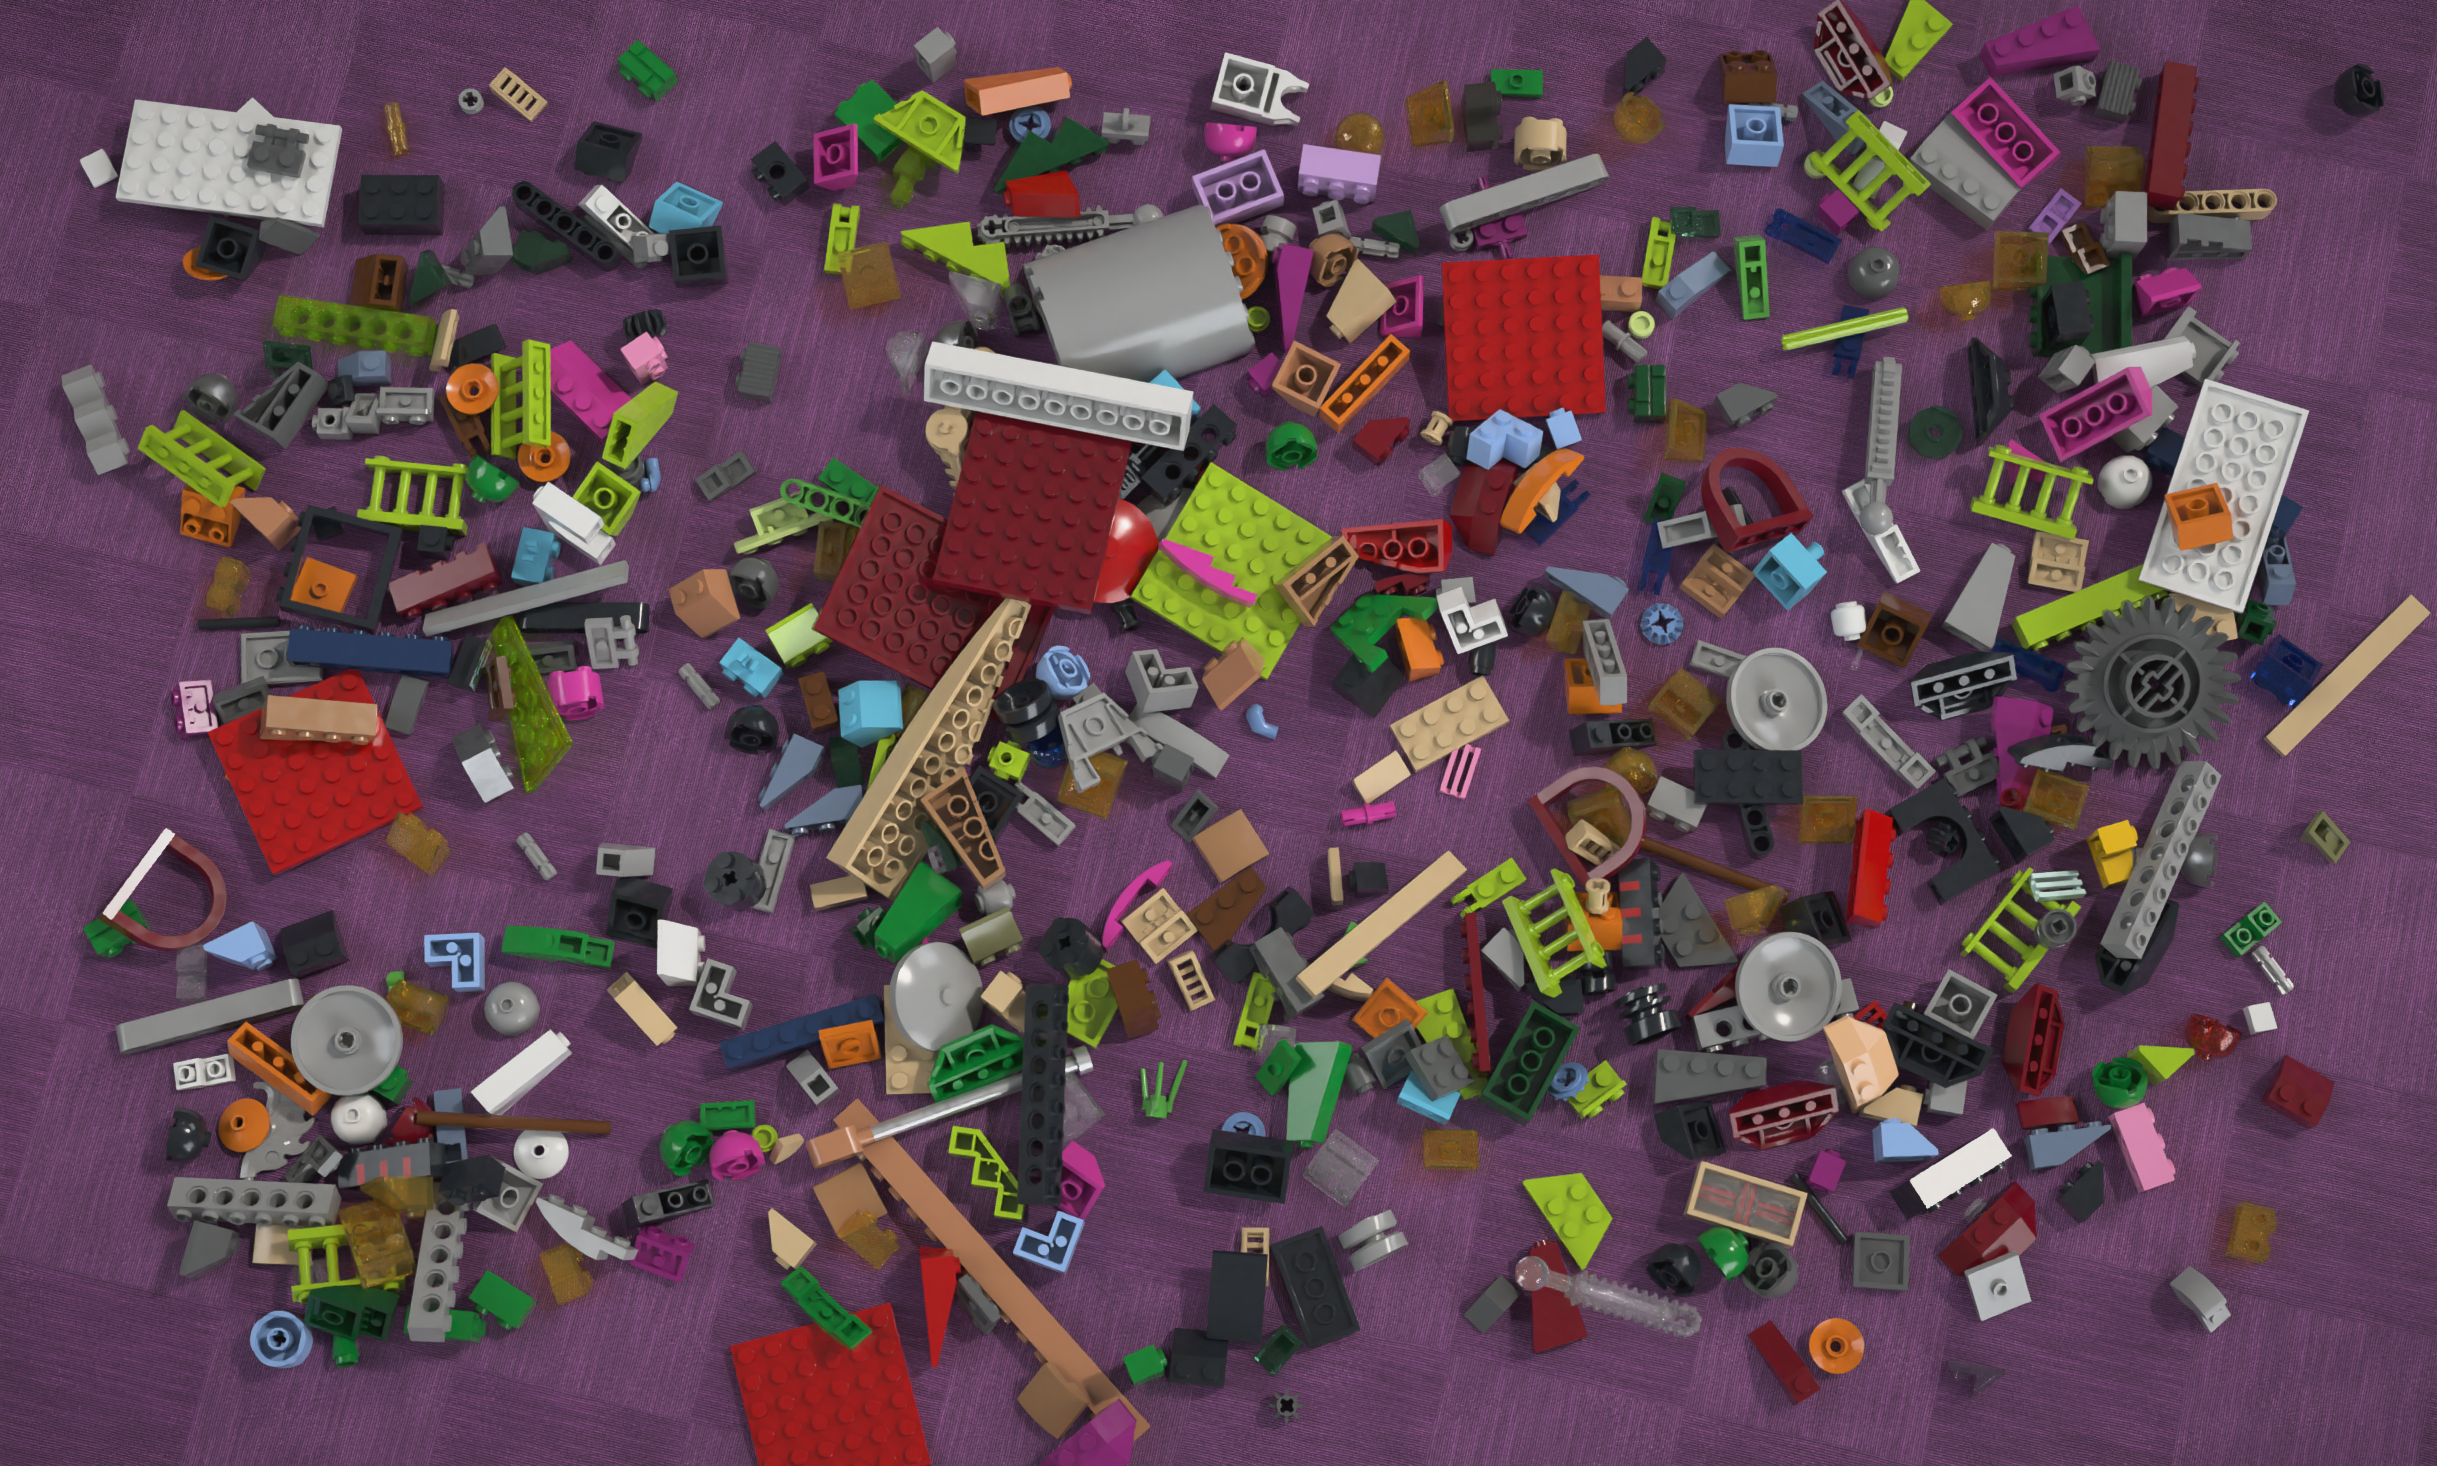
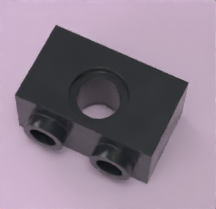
M776 141L751 158L753 165L751 171L759 182L764 180L769 186L767 191L775 202L780 200L786 206L809 189L806 177ZM781 171L784 173L783 177L779 179L772 178L775 172Z

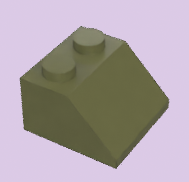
M1009 907L1003 908L959 929L975 967L981 965V967L991 965L996 962L995 957L1004 953L1006 956H1010L1020 951V946L1024 944Z

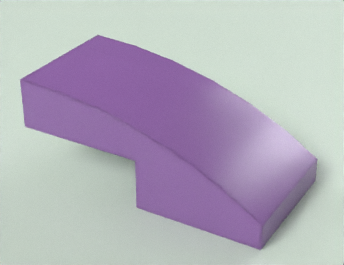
M2060 188L2029 229L2050 244L2082 203Z

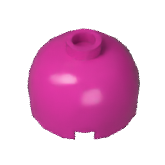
M1205 122V142L1207 148L1212 153L1221 155L1220 161L1232 162L1236 160V157L1246 156L1254 147L1257 127Z
M736 1130L725 1132L712 1145L709 1153L711 1173L718 1180L724 1181L723 1176H731L732 1181L747 1178L760 1171L759 1165L761 1163L765 1165L764 1154L759 1142L753 1136Z

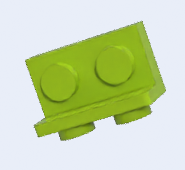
M1606 1060L1589 1072L1587 1075L1589 1083L1584 1085L1585 1091L1576 1093V1098L1570 1096L1567 1099L1581 1119L1587 1115L1592 1119L1603 1110L1601 1105L1609 1099L1613 1103L1625 1094L1622 1089L1627 1085L1624 1080L1621 1081Z

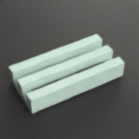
M2078 870L2033 873L2027 878L2036 902L2083 898L2086 894L2085 889H2081L2082 881L2077 879L2079 876ZM2059 888H2073V890L2039 892V890L2045 889L2058 890Z

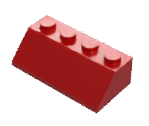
M1864 809L1856 820L1845 923L1877 928L1882 921H1886L1888 906L1883 904L1884 895H1888L1891 881L1886 877L1887 868L1891 869L1893 864V853L1889 852L1890 842L1895 841L1896 827L1892 826L1893 818L1871 809Z

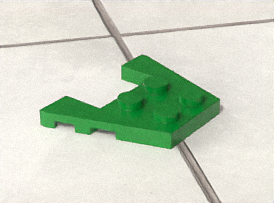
M1364 594L1330 629L1333 636L1348 651L1353 652L1356 659L1360 663L1363 662L1369 672L1373 673L1388 658L1385 649L1374 646V644L1396 623V620L1401 619L1404 615H1408L1425 622L1439 608L1437 599L1432 597Z

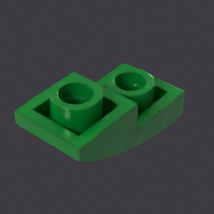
M2264 901L2219 938L2238 958L2280 925L2282 921Z

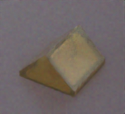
M1442 80L1406 97L1413 146L1419 147L1453 142L1455 129L1446 80Z
M1676 398L1670 399L1665 420L1663 460L1704 462L1707 411Z
M1803 795V804L1798 805L1799 843H1853L1857 796Z
M1423 1129L1422 1171L1477 1173L1479 1170L1477 1130Z

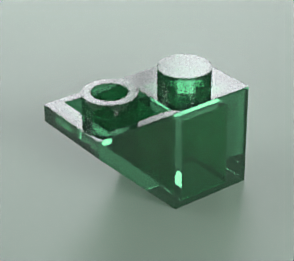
M522 229L513 247V256L510 260L513 265L537 275L571 263L573 256L569 246L558 240H555L553 243L546 240V237L538 231L531 230V232Z

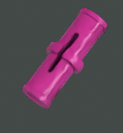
M1393 801L1375 805L1366 803L1363 804V807L1340 810L1341 822L1343 827L1361 823L1370 825L1373 824V821L1396 818V812H1394L1396 809Z

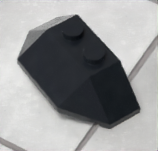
M1971 338L1967 344L1975 439L1976 446H1982L2006 419L2010 411L2013 410V397L2008 395L2011 373L2010 370H2006V363L2001 357L1978 338Z
M1976 651L1927 664L1909 680L1913 705L1940 720L1992 707L1993 698L2001 697L2010 684L2017 680L2014 656L2012 653Z
M2167 899L2141 959L2116 958L2103 945L2100 946L2095 959L2102 986L2127 995L2148 983L2174 939L2179 910L2178 902Z
M1896 1002L1893 1003L1882 1025L1896 1065L1945 1089L1982 1075L1994 1052V1049Z

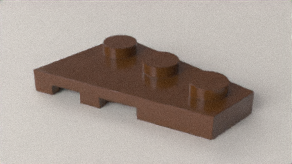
M1250 867L1189 911L1186 916L1214 952L1227 939L1231 940L1242 923L1266 892L1267 887L1254 869Z

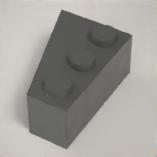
M2178 213L2166 229L2168 260L2246 259L2252 251L2250 221L2241 220L2240 218H2220Z
M300 362L294 364L273 381L274 385L262 395L257 394L253 398L254 401L242 411L239 409L233 414L245 427L283 449L287 448L329 387L328 383L319 373Z
M1282 927L1254 942L1249 950L1263 978H1268L1275 989V992L1271 994L1275 1001H1281L1286 1011L1283 1018L1288 1023L1313 1008L1324 995L1320 993L1313 999L1297 982V975L1309 965L1304 956L1299 955L1295 950L1292 936L1288 932H1284Z

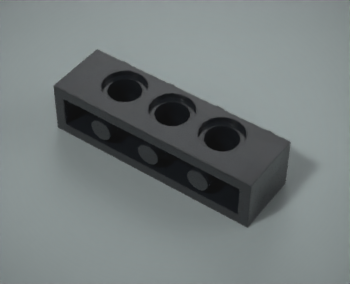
M1213 404L1190 427L1184 451L1170 448L1141 477V485L1164 506L1169 500L1174 502L1183 492L1181 488L1187 482L1193 483L1201 473L1199 470L1205 464L1209 465L1210 462L1213 463L1221 447L1223 445L1228 447L1237 437L1235 434L1237 432V424ZM1205 434H1213L1216 440L1208 443L1202 437ZM1188 452H1194L1198 455V458L1194 461H1188L1184 458V455ZM1175 470L1180 476L1177 479L1171 480L1166 477V473Z

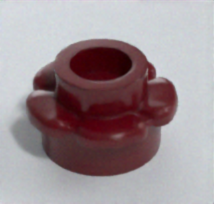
M2016 788L2005 789L2000 795V808L2004 806L2020 811L2021 807L2026 804L2025 796Z

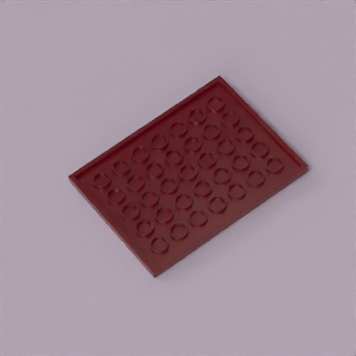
M976 411L933 577V584L1091 614L1133 441Z
M880 485L812 626V630L933 691L959 654L1006 598L933 584V577L948 519ZM1027 602L1031 605L1019 638L1014 639L1012 657L1010 662L1006 661L1000 675L1003 676L1000 687L996 686L992 699L995 700L1006 688L1023 680L1055 611V607ZM992 706L988 719L999 725L1003 724L998 719Z

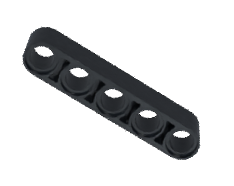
M520 181L513 186L512 197L521 211L600 269L612 271L618 267L620 257L612 242L531 183ZM523 193H531L527 200H520V196ZM543 208H552L547 215L540 214ZM566 222L572 223V225H571V227H570L569 229H567V230H561V229H560V227H561V225H562L563 223H566ZM583 238H592V241L589 244H580ZM605 252L613 253L611 258L607 260L600 259Z
M554 602L519 612V631L531 634H586L584 625L586 619L612 617L614 626H620V617L628 615L631 617V623L635 625L636 634H644L649 632L650 605L638 602Z
M1736 729L1728 730L1720 742V750H1750L1748 742L1742 738ZM1736 738L1740 743V747L1731 748L1727 744V739ZM1735 805L1748 854L1754 859L1766 858L1773 850L1774 838L1765 805ZM1747 815H1757L1760 819V824L1751 825L1747 820ZM1763 840L1767 845V850H1757L1754 846V841Z

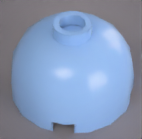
M1057 645L1051 647L1038 662L1036 678L1047 683L1053 698L1068 700L1079 695L1088 686L1087 682L1090 680V673L1086 663L1078 654L1074 657L1068 652L1070 650L1068 647Z

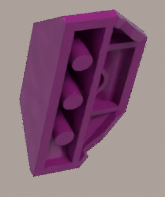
M1119 1398L1037 1466H1126L1131 1462L1137 1420Z

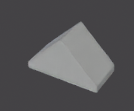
M355 394V401L351 403L345 418L346 424L353 433L380 434L381 420L376 415V408H379L380 394Z

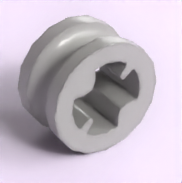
M465 89L459 95V105L466 114H478L483 109V98L477 90ZM469 97H474L477 103L473 102L474 106L469 107L465 101H469Z
M1471 229L1450 234L1449 241L1451 247L1459 252L1468 250L1473 242V232ZM1465 234V239L1468 242L1458 243L1455 235Z

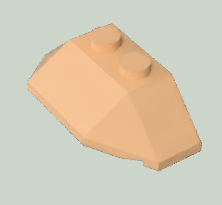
M1846 1015L1824 1026L1823 1030L1851 1112L1855 1114L1882 1097L1899 1076L1884 1030Z

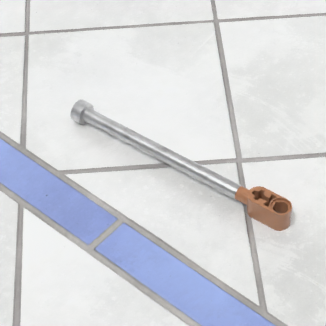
M1085 1045L1072 1049V1055L1066 1057L1065 1075L1078 1071L1079 1075L1092 1072L1093 1065ZM1022 1073L860 1130H856L855 1125L813 1138L805 1143L813 1167L818 1169L854 1157L864 1152L862 1147L864 1145L1021 1091Z

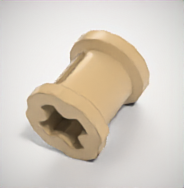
M1433 411L1430 423L1426 430L1421 431L1420 435L1428 442L1439 446L1443 442L1441 438L1447 428L1452 426L1453 421L1447 415L1439 411Z
M1602 878L1590 879L1586 883L1588 900H1586L1585 908L1593 914L1606 913L1609 910L1607 893L1610 891V883Z

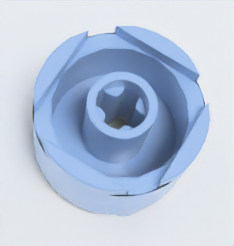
M273 1311L259 1319L255 1323L250 1336V1345L257 1358L268 1366L283 1369L302 1364L309 1355L313 1344L311 1327L305 1325L304 1319L300 1316L285 1311ZM278 1337H286L285 1343L277 1342Z

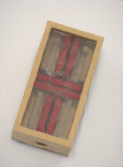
M1701 1161L1697 1165L1683 1217L1716 1227H1728L1733 1232L1737 1233L1740 1231L1748 1237L1771 1244L1778 1243L1784 1248L1789 1249L1794 1244L1808 1193Z

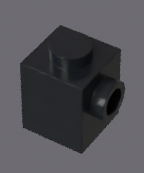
M421 525L417 551L422 558L449 561L450 552H453L455 538L447 527Z

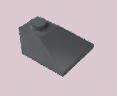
M194 1220L179 1275L198 1280L232 1260L233 1254H237L240 1247L239 1233Z

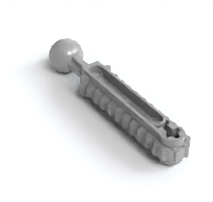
M1150 204L1139 206L1134 214L1109 215L1108 210L1102 211L1100 205H1097L1096 211H1091L1090 207H1087L1086 212L1080 211L1081 217L1077 218L1008 217L1007 214H1004L1003 218H998L995 214L990 217L985 216L980 224H977L978 240L982 241L983 244L1004 242L1006 247H1010L1011 243H1016L1017 247H1019L1023 242H1026L1027 246H1030L1031 242L1041 245L1042 241H1047L1048 244H1051L1052 240H1057L1058 244H1061L1062 240L1065 239L1069 243H1072L1073 239H1078L1079 242H1082L1083 238L1093 241L1094 237L1099 239L1110 235V231L1125 230L1158 219L1164 215L1158 207ZM990 229H995V234L991 235Z
M1884 356L1881 362H1874L1872 372L1864 480L1865 484H1871L1870 502L1864 506L1859 516L1862 528L1867 533L1873 535L1883 534L1888 531L1893 523L1892 511L1885 502L1887 486L1891 487L1894 480L1902 364L1896 363L1895 358Z

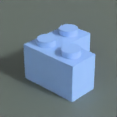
M1499 409L1470 434L1467 459L1487 470L1503 457L1526 468L1540 456L1543 431Z
M480 933L424 935L425 963L430 967L452 966V988L458 993L485 991V938Z
M1058 1211L1049 1236L1022 1227L1013 1254L1016 1257L1066 1275L1085 1222L1082 1219Z

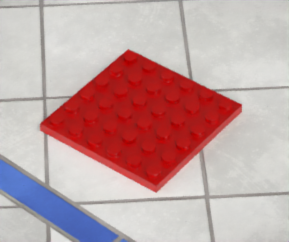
M1599 254L1441 263L1448 417L1452 421L1488 419L1499 409L1514 417L1550 416V412L1564 408L1565 412L1572 411V414L1606 413Z
M349 669L287 696L375 704L360 671ZM262 708L207 732L274 876L423 809V805L378 710L376 736L372 742H368L366 745L353 744L352 741L331 743L314 740L260 739Z
M891 1303L849 1313L850 1315L855 1314L872 1330V1333L852 1350L838 1343L816 1323L730 1346L759 1466L932 1465Z

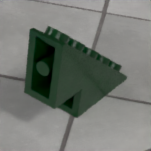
M1067 116L1063 117L1049 142L1026 129L991 189L996 191L997 195H1002L1006 191V181L1032 177L1043 172L1045 174L1057 172L1060 170L1058 166L1068 162L1069 166L1083 161L1082 156L1092 152V155L1096 156L1107 151L1106 146L1110 142Z

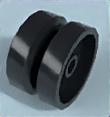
M1038 678L1026 679L1009 686L997 696L993 703V709L998 719L1003 723V729L1008 739L1014 743H1028L1050 733L1059 724L1058 715L1061 713L1059 707L1052 699V693L1047 683Z

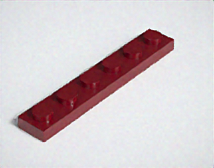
M1476 912L1465 913L1464 922H1460L1459 926L1460 937L1466 939V948H1462L1463 964H1468L1469 974H1464L1465 990H1470L1471 1000L1467 1001L1468 1017H1473L1474 1027H1469L1470 1043H1475L1476 1053H1472L1473 1070H1478V1078L1489 1077L1491 1066Z

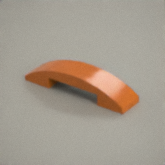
M1563 447L1540 460L1526 474L1513 492L1501 516L1500 525L1521 534L1536 516L1533 509L1534 506L1561 475L1569 477L1584 460V456Z

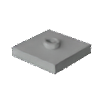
M2015 1251L1964 1271L1977 1317L1980 1321L2031 1301L2019 1256Z

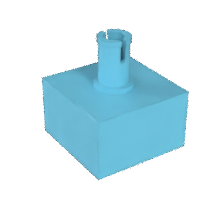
M1790 533L1768 551L1752 573L1788 611L1806 597L1827 573L1817 562V559L1824 555V550L1816 542L1811 543L1808 548H1805Z

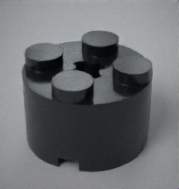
M721 852L709 864L703 886L714 901L732 910L740 911L750 906L753 907L760 902L765 894L767 882L762 866L756 861L738 852Z
M1056 918L1045 932L1038 948L1044 961L1063 977L1070 980L1080 979L1079 977L1085 974L1090 975L1098 968L1103 958L1100 937L1076 918Z

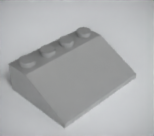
M1951 112L1927 137L1909 160L1931 183L1929 188L1987 231L2022 189Z

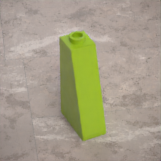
M655 381L614 412L602 459L626 469L670 418L674 410L678 391Z

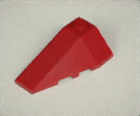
M922 1246L918 1248L931 1366L937 1367L957 1283L956 1274H961L959 1257H954L952 1249Z

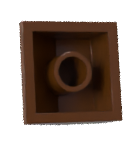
M1884 591L1857 646L1905 669L1928 626L1932 613Z

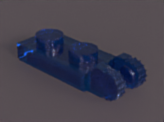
M1843 305L1839 322L1867 316L1869 310ZM1865 332L1836 339L1833 352L1832 375L1838 376L1843 358L1851 360L1847 374L1848 378L1854 379L1861 356Z
M1576 479L1560 491L1558 516L1555 522H1551L1537 511L1536 516L1524 529L1540 547L1591 496L1588 491H1585L1573 503L1567 498L1580 484Z
M1657 518L1653 519L1640 569L1642 573L1637 590L1643 591L1646 588L1648 572L1658 574L1653 594L1660 595L1664 577L1668 573L1674 546L1662 548L1657 523L1665 520Z

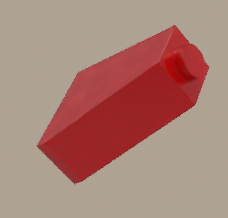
M1067 171L1006 181L1003 201L1005 207L1010 208L1013 216L1081 217L1079 193Z

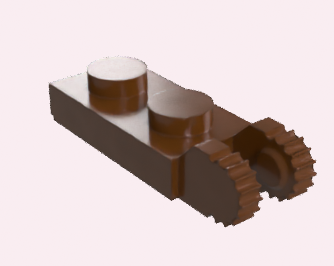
M447 394L440 397L439 399L471 459H473L477 452L470 442L477 438H480L485 452L488 455L491 454V445L485 436L487 433L478 415L464 414L456 410L449 402Z

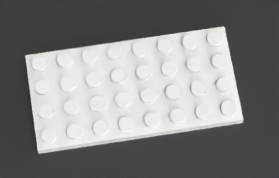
M135 100L116 199L123 202L263 220L279 217L295 224L324 227L342 128L339 125ZM257 124L264 126L273 124L277 125V128L285 130L294 128L299 129L301 133L309 134L308 144L298 143L297 149L304 150L306 153L300 178L248 168L247 162L253 141L264 142L265 136L255 134ZM275 139L274 145L286 147L288 141Z
M2205 379L2167 494L2218 483L2231 513L2234 539L2180 551L2173 535L2164 500L2138 581L2242 614L2309 410Z

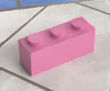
M2145 1103L2108 1116L2138 1193L2175 1180L2173 1176L2175 1174L2174 1165L2165 1156L2163 1151L2165 1149L2164 1140L2160 1133H2156L2153 1123H2155L2154 1115L2149 1107L2146 1108Z

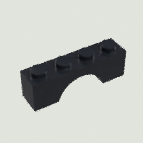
M1288 886L1268 903L1270 924L1261 938L1282 927L1284 932L1292 935L1296 930H1302L1311 922L1310 918L1315 913L1295 889ZM1227 939L1208 956L1224 978L1233 985L1245 981L1250 976V971L1257 966L1249 950L1253 943L1238 944Z

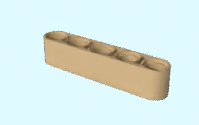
M2269 189L2185 191L2182 202L2178 201L2173 211L2164 209L2161 212L2157 211L2154 207L2147 206V219L2152 223H2171L2178 213L2220 218H2240L2241 220H2260L2266 218L2277 204V197ZM2235 201L2241 205V209H2236L2235 207H2233L2231 202ZM2257 201L2265 202L2267 208L2260 207ZM2205 202L2212 203L2215 206V210L2209 209ZM2179 203H2185L2190 210H2183Z

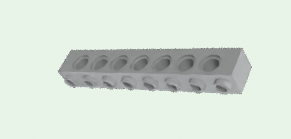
M2181 761L2100 943L2116 958H2142L2187 856L2189 846L2198 831L2221 778V775L2207 761Z

